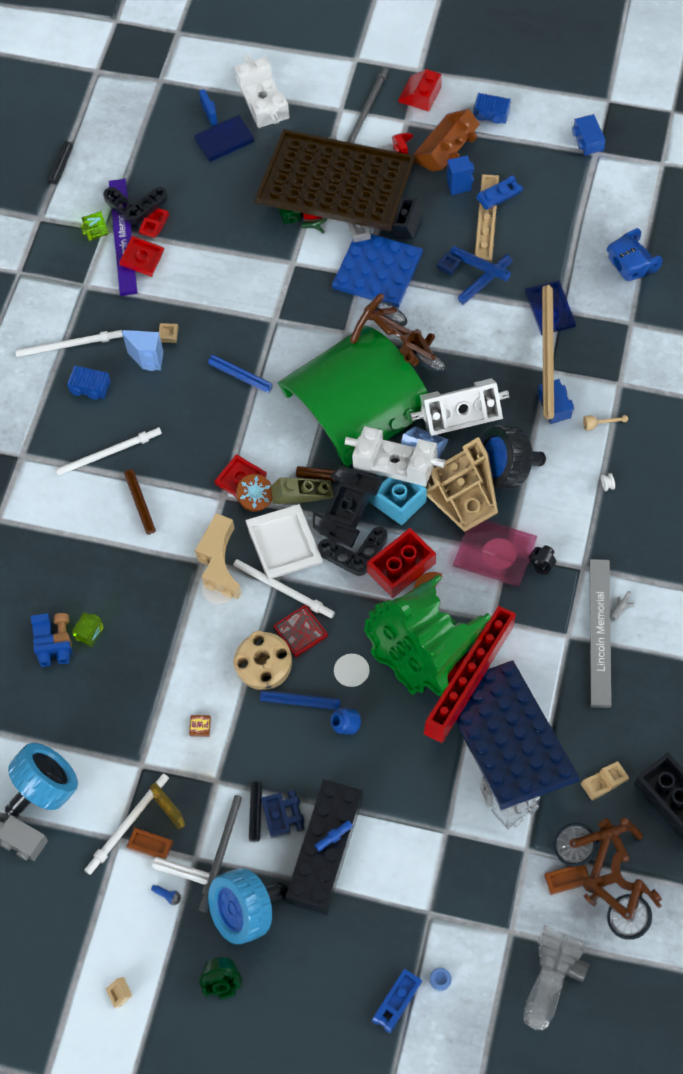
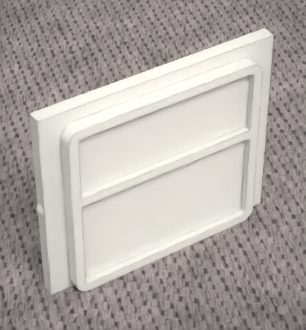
M300 504L246 520L249 534L268 580L323 563Z

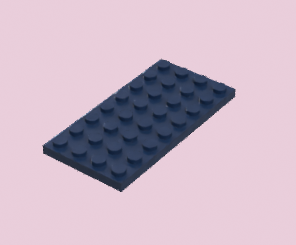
M512 660L488 669L457 718L456 724L500 810L578 782L579 775L515 662Z

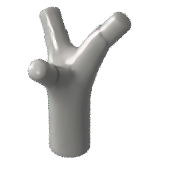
M630 591L626 593L622 600L621 597H617V606L610 615L613 620H617L620 614L628 607H634V603H627L631 594Z

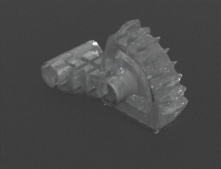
M545 925L537 941L541 945L538 952L541 957L539 962L542 967L528 996L524 1011V1023L533 1029L541 1031L549 1026L555 1014L565 974L580 959L585 946V941Z

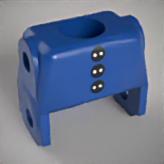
M638 228L627 232L609 244L606 249L609 253V260L626 281L646 277L658 271L663 261L659 255L653 258L646 248L638 242L641 237V230Z

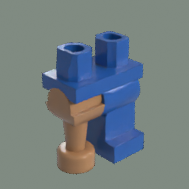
M48 613L31 616L34 653L41 667L51 665L50 658L57 657L59 664H68L70 655H73L72 642L66 629V625L69 623V615L66 613H58L53 616L54 624L58 626L57 633L55 634L52 633V621Z

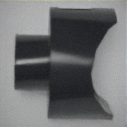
M544 545L543 548L535 547L528 556L536 572L542 575H547L556 564V559L553 556L555 551L547 545Z

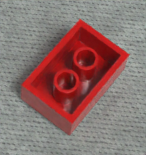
M409 528L367 562V573L393 599L436 564V553Z

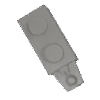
M12 815L7 820L5 819L3 823L0 822V845L8 851L11 848L17 851L16 855L25 861L28 858L35 861L48 842L46 836Z

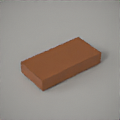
M134 827L126 847L154 858L159 857L167 860L173 840Z
M586 865L579 867L569 866L544 873L550 895L582 887L584 879L589 876Z

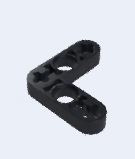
M110 187L103 192L105 202L132 225L140 223L168 200L167 191L163 187L153 189L135 204L116 188ZM122 203L127 204L125 208H118ZM146 203L151 204L149 208L142 207Z
M383 527L373 528L357 553L329 539L319 542L318 551L321 557L356 576H362L367 573V562L377 555L388 540L387 531ZM382 534V538L379 537L376 541V535ZM327 546H330V550L323 551V547L327 548ZM371 547L375 552L372 555H366L364 550ZM346 554L348 559L346 561H339L338 556ZM363 564V568L356 569V565Z

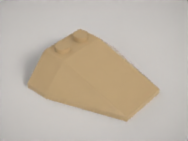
M479 437L462 446L464 449L462 452L445 461L444 468L439 466L433 468L427 485L424 486L427 488V497L464 532L498 513L489 456Z

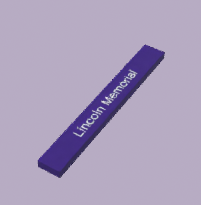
M126 179L110 180L109 188H116L128 199ZM122 203L118 208H125L127 204ZM111 208L120 296L138 294L136 271L119 265L120 259L132 237L131 224Z

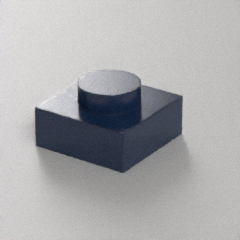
M446 252L437 263V269L452 276L461 265V259Z

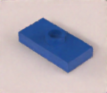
M205 89L199 90L200 102L212 126L218 124L214 101H210Z

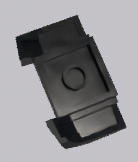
M340 466L330 476L339 482L338 488L325 516L313 512V528L324 537L353 548L360 533L356 529L370 496L377 495L384 479L353 468Z

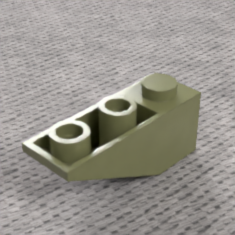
M280 477L271 486L273 504L292 505L333 498L331 480Z

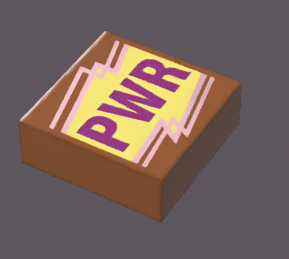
M191 715L189 735L194 737H210L211 715Z

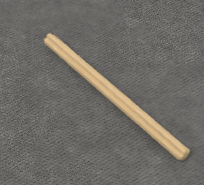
M547 285L542 288L543 417L549 420L554 418L553 288Z

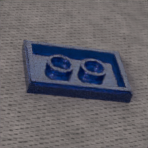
M239 115L194 135L196 142L210 162L255 142L254 136Z
M560 280L525 289V294L541 335L542 288L547 285L553 288V332L576 327V322Z

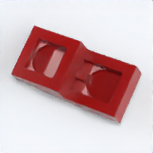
M158 208L148 218H144L138 233L156 238L169 217V212Z

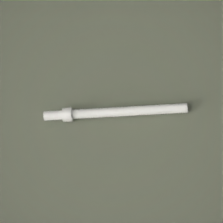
M122 330L113 332L103 331L97 335L15 351L16 356L21 357L102 341V343L109 342L110 339L123 337Z
M160 428L149 432H141L134 438L56 468L58 476L136 444H144L149 442V439L161 435L162 432Z
M238 559L235 560L233 566L311 607L310 610L316 613L320 612L331 619L334 617L335 612L323 606L322 602L312 600L275 579L268 580L266 574Z
M163 773L101 850L98 849L95 852L94 858L84 869L87 874L91 875L97 866L107 859V854L167 782L169 779L167 775Z

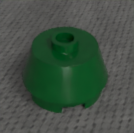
M217 957L205 963L199 985L206 997L211 994L217 995L219 999H227L235 996V991L241 988L242 976L232 959Z

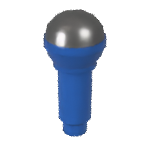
M158 885L151 887L155 894L165 898L170 905H177L181 901V895L178 891H169Z

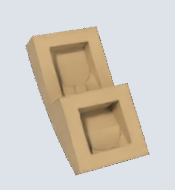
M617 761L602 768L599 773L584 779L581 785L590 799L594 800L620 786L629 777Z

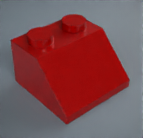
M425 69L411 75L398 102L429 112L442 87V74Z

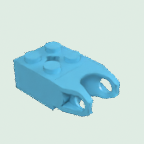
M377 475L384 480L377 495H371L368 501L397 523L403 525L427 502V488L422 485Z

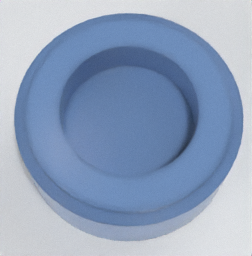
M444 968L433 970L430 975L431 986L437 991L448 989L451 985V974Z

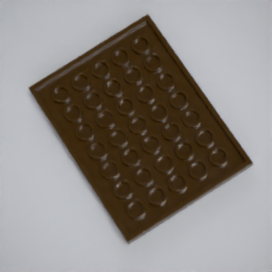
M283 129L255 197V203L391 231L401 197H403L415 161V155Z

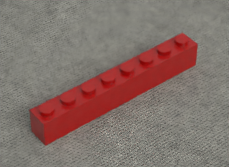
M501 606L496 608L491 616V620L484 627L426 719L424 735L443 743L512 631L516 613Z

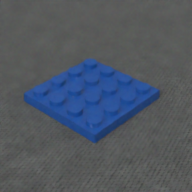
M371 234V239L359 242H353L352 240L332 283V289L373 300L379 293L384 294V299L381 302H386L399 308L423 254V249Z

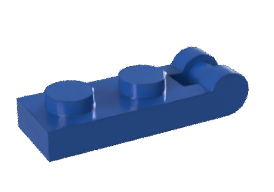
M512 175L507 180L478 193L476 198L484 209L488 210L517 196L524 188L517 184V179Z
M404 968L374 1015L372 1022L376 1025H382L385 1027V1031L391 1033L423 980ZM386 1011L393 1015L390 1020L384 1017Z

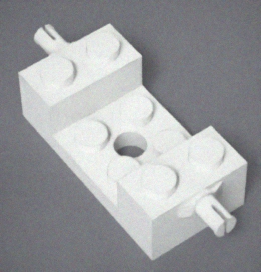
M249 53L245 54L243 58L246 63L235 66L237 83L257 127L260 128L289 119L288 103L283 93H279L267 58L263 57L252 60Z
M491 378L474 382V387L440 394L436 391L420 395L421 411L411 413V419L414 421L423 418L426 430L431 436L503 419L500 400L509 398V392L506 390L498 393L497 383ZM462 404L468 406L465 413H459L458 411L459 406Z
M365 426L358 439L349 437L345 439V445L355 447L352 458L353 469L426 486L433 467L439 466L444 468L445 460L437 458V443L418 439L416 447L383 440L382 430ZM395 458L400 460L397 463L391 462V460Z

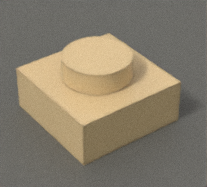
M160 323L159 335L161 342L177 343L178 324Z
M124 977L117 978L106 988L114 1008L121 1007L132 997Z

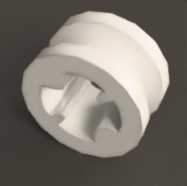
M608 473L607 476L601 475V484L604 491H608L609 488L611 490L615 489L612 473Z

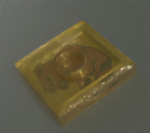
M155 782L150 786L155 801L178 829H182L185 826V822L181 812Z

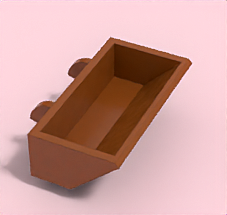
M470 109L446 114L413 154L415 155L414 163L434 172L443 170L447 165V160L460 157L459 153H457L466 141L474 142L477 139V134L474 131L480 125Z

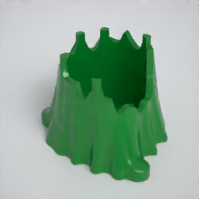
M438 574L404 596L377 603L375 605L376 609L369 611L370 617L365 620L364 631L373 645L371 648L372 656L379 663L389 666L393 670L395 677L405 685L412 695L416 692L423 693L428 687L436 695L442 696L449 685L448 674L478 639L485 624L491 620L490 614L486 613L484 616L480 615L467 624H457L449 614L439 612L438 608L441 602L436 595V588L434 587L442 579Z

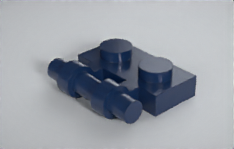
M295 790L289 791V799L285 800L282 799L281 793L261 797L271 839L291 834L290 825H295L297 832L305 830L304 815L301 814L299 807L301 803ZM290 807L293 816L287 817L285 808Z

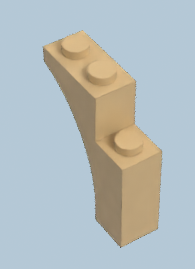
M215 513L195 549L198 561L208 565L202 575L203 585L211 591L217 590L221 592L225 597L238 599L241 595L240 585L233 579L225 565L226 547L235 529L232 519Z

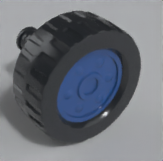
M492 426L486 429L480 436V440L489 456L494 489H514L519 487L529 476L532 466H543L546 462L544 452L532 451L528 436L518 427Z

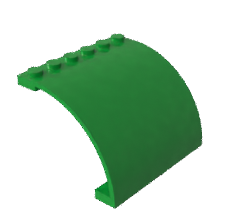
M363 326L355 344L350 342L351 334L277 382L286 398L295 395L314 415L334 444L336 452L346 467L353 463L352 455L355 450L354 446L345 445L346 437L358 439L365 426L382 430L383 440H388L416 421H412L411 413L421 411L420 395L428 394L418 374L410 363L405 362L404 355L399 352L398 348L382 333L369 326Z

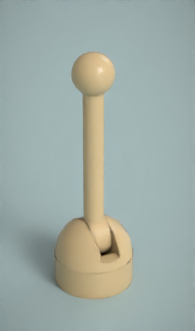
M588 415L583 417V426L585 431L595 429L600 423L618 421L625 423L628 421V416L623 415L620 418L597 420L596 417Z

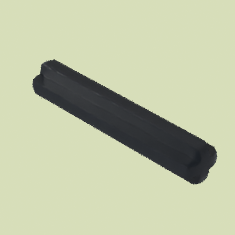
M65 141L48 177L49 183L57 184L73 148L71 142Z
M259 781L251 782L250 842L260 841L262 783Z

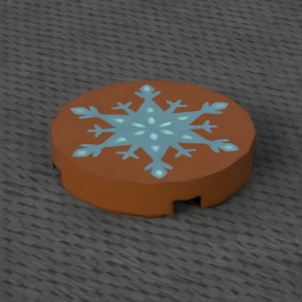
M250 474L242 478L238 483L236 499L245 510L251 512L262 511L272 502V485L264 476Z

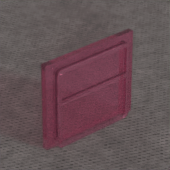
M485 520L465 532L453 567L519 587L529 563L528 556L534 548L537 536Z

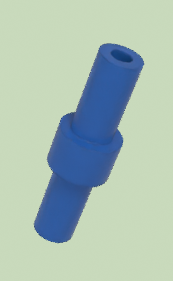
M348 820L337 829L333 828L327 832L326 837L314 845L315 848L320 852L332 842L336 843L341 839L340 836L350 830L353 825Z

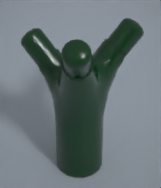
M327 218L318 221H302V228H313L324 234L325 231L320 225L327 221Z

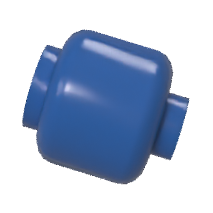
M338 708L331 716V726L338 734L353 735L360 728V714L355 709Z

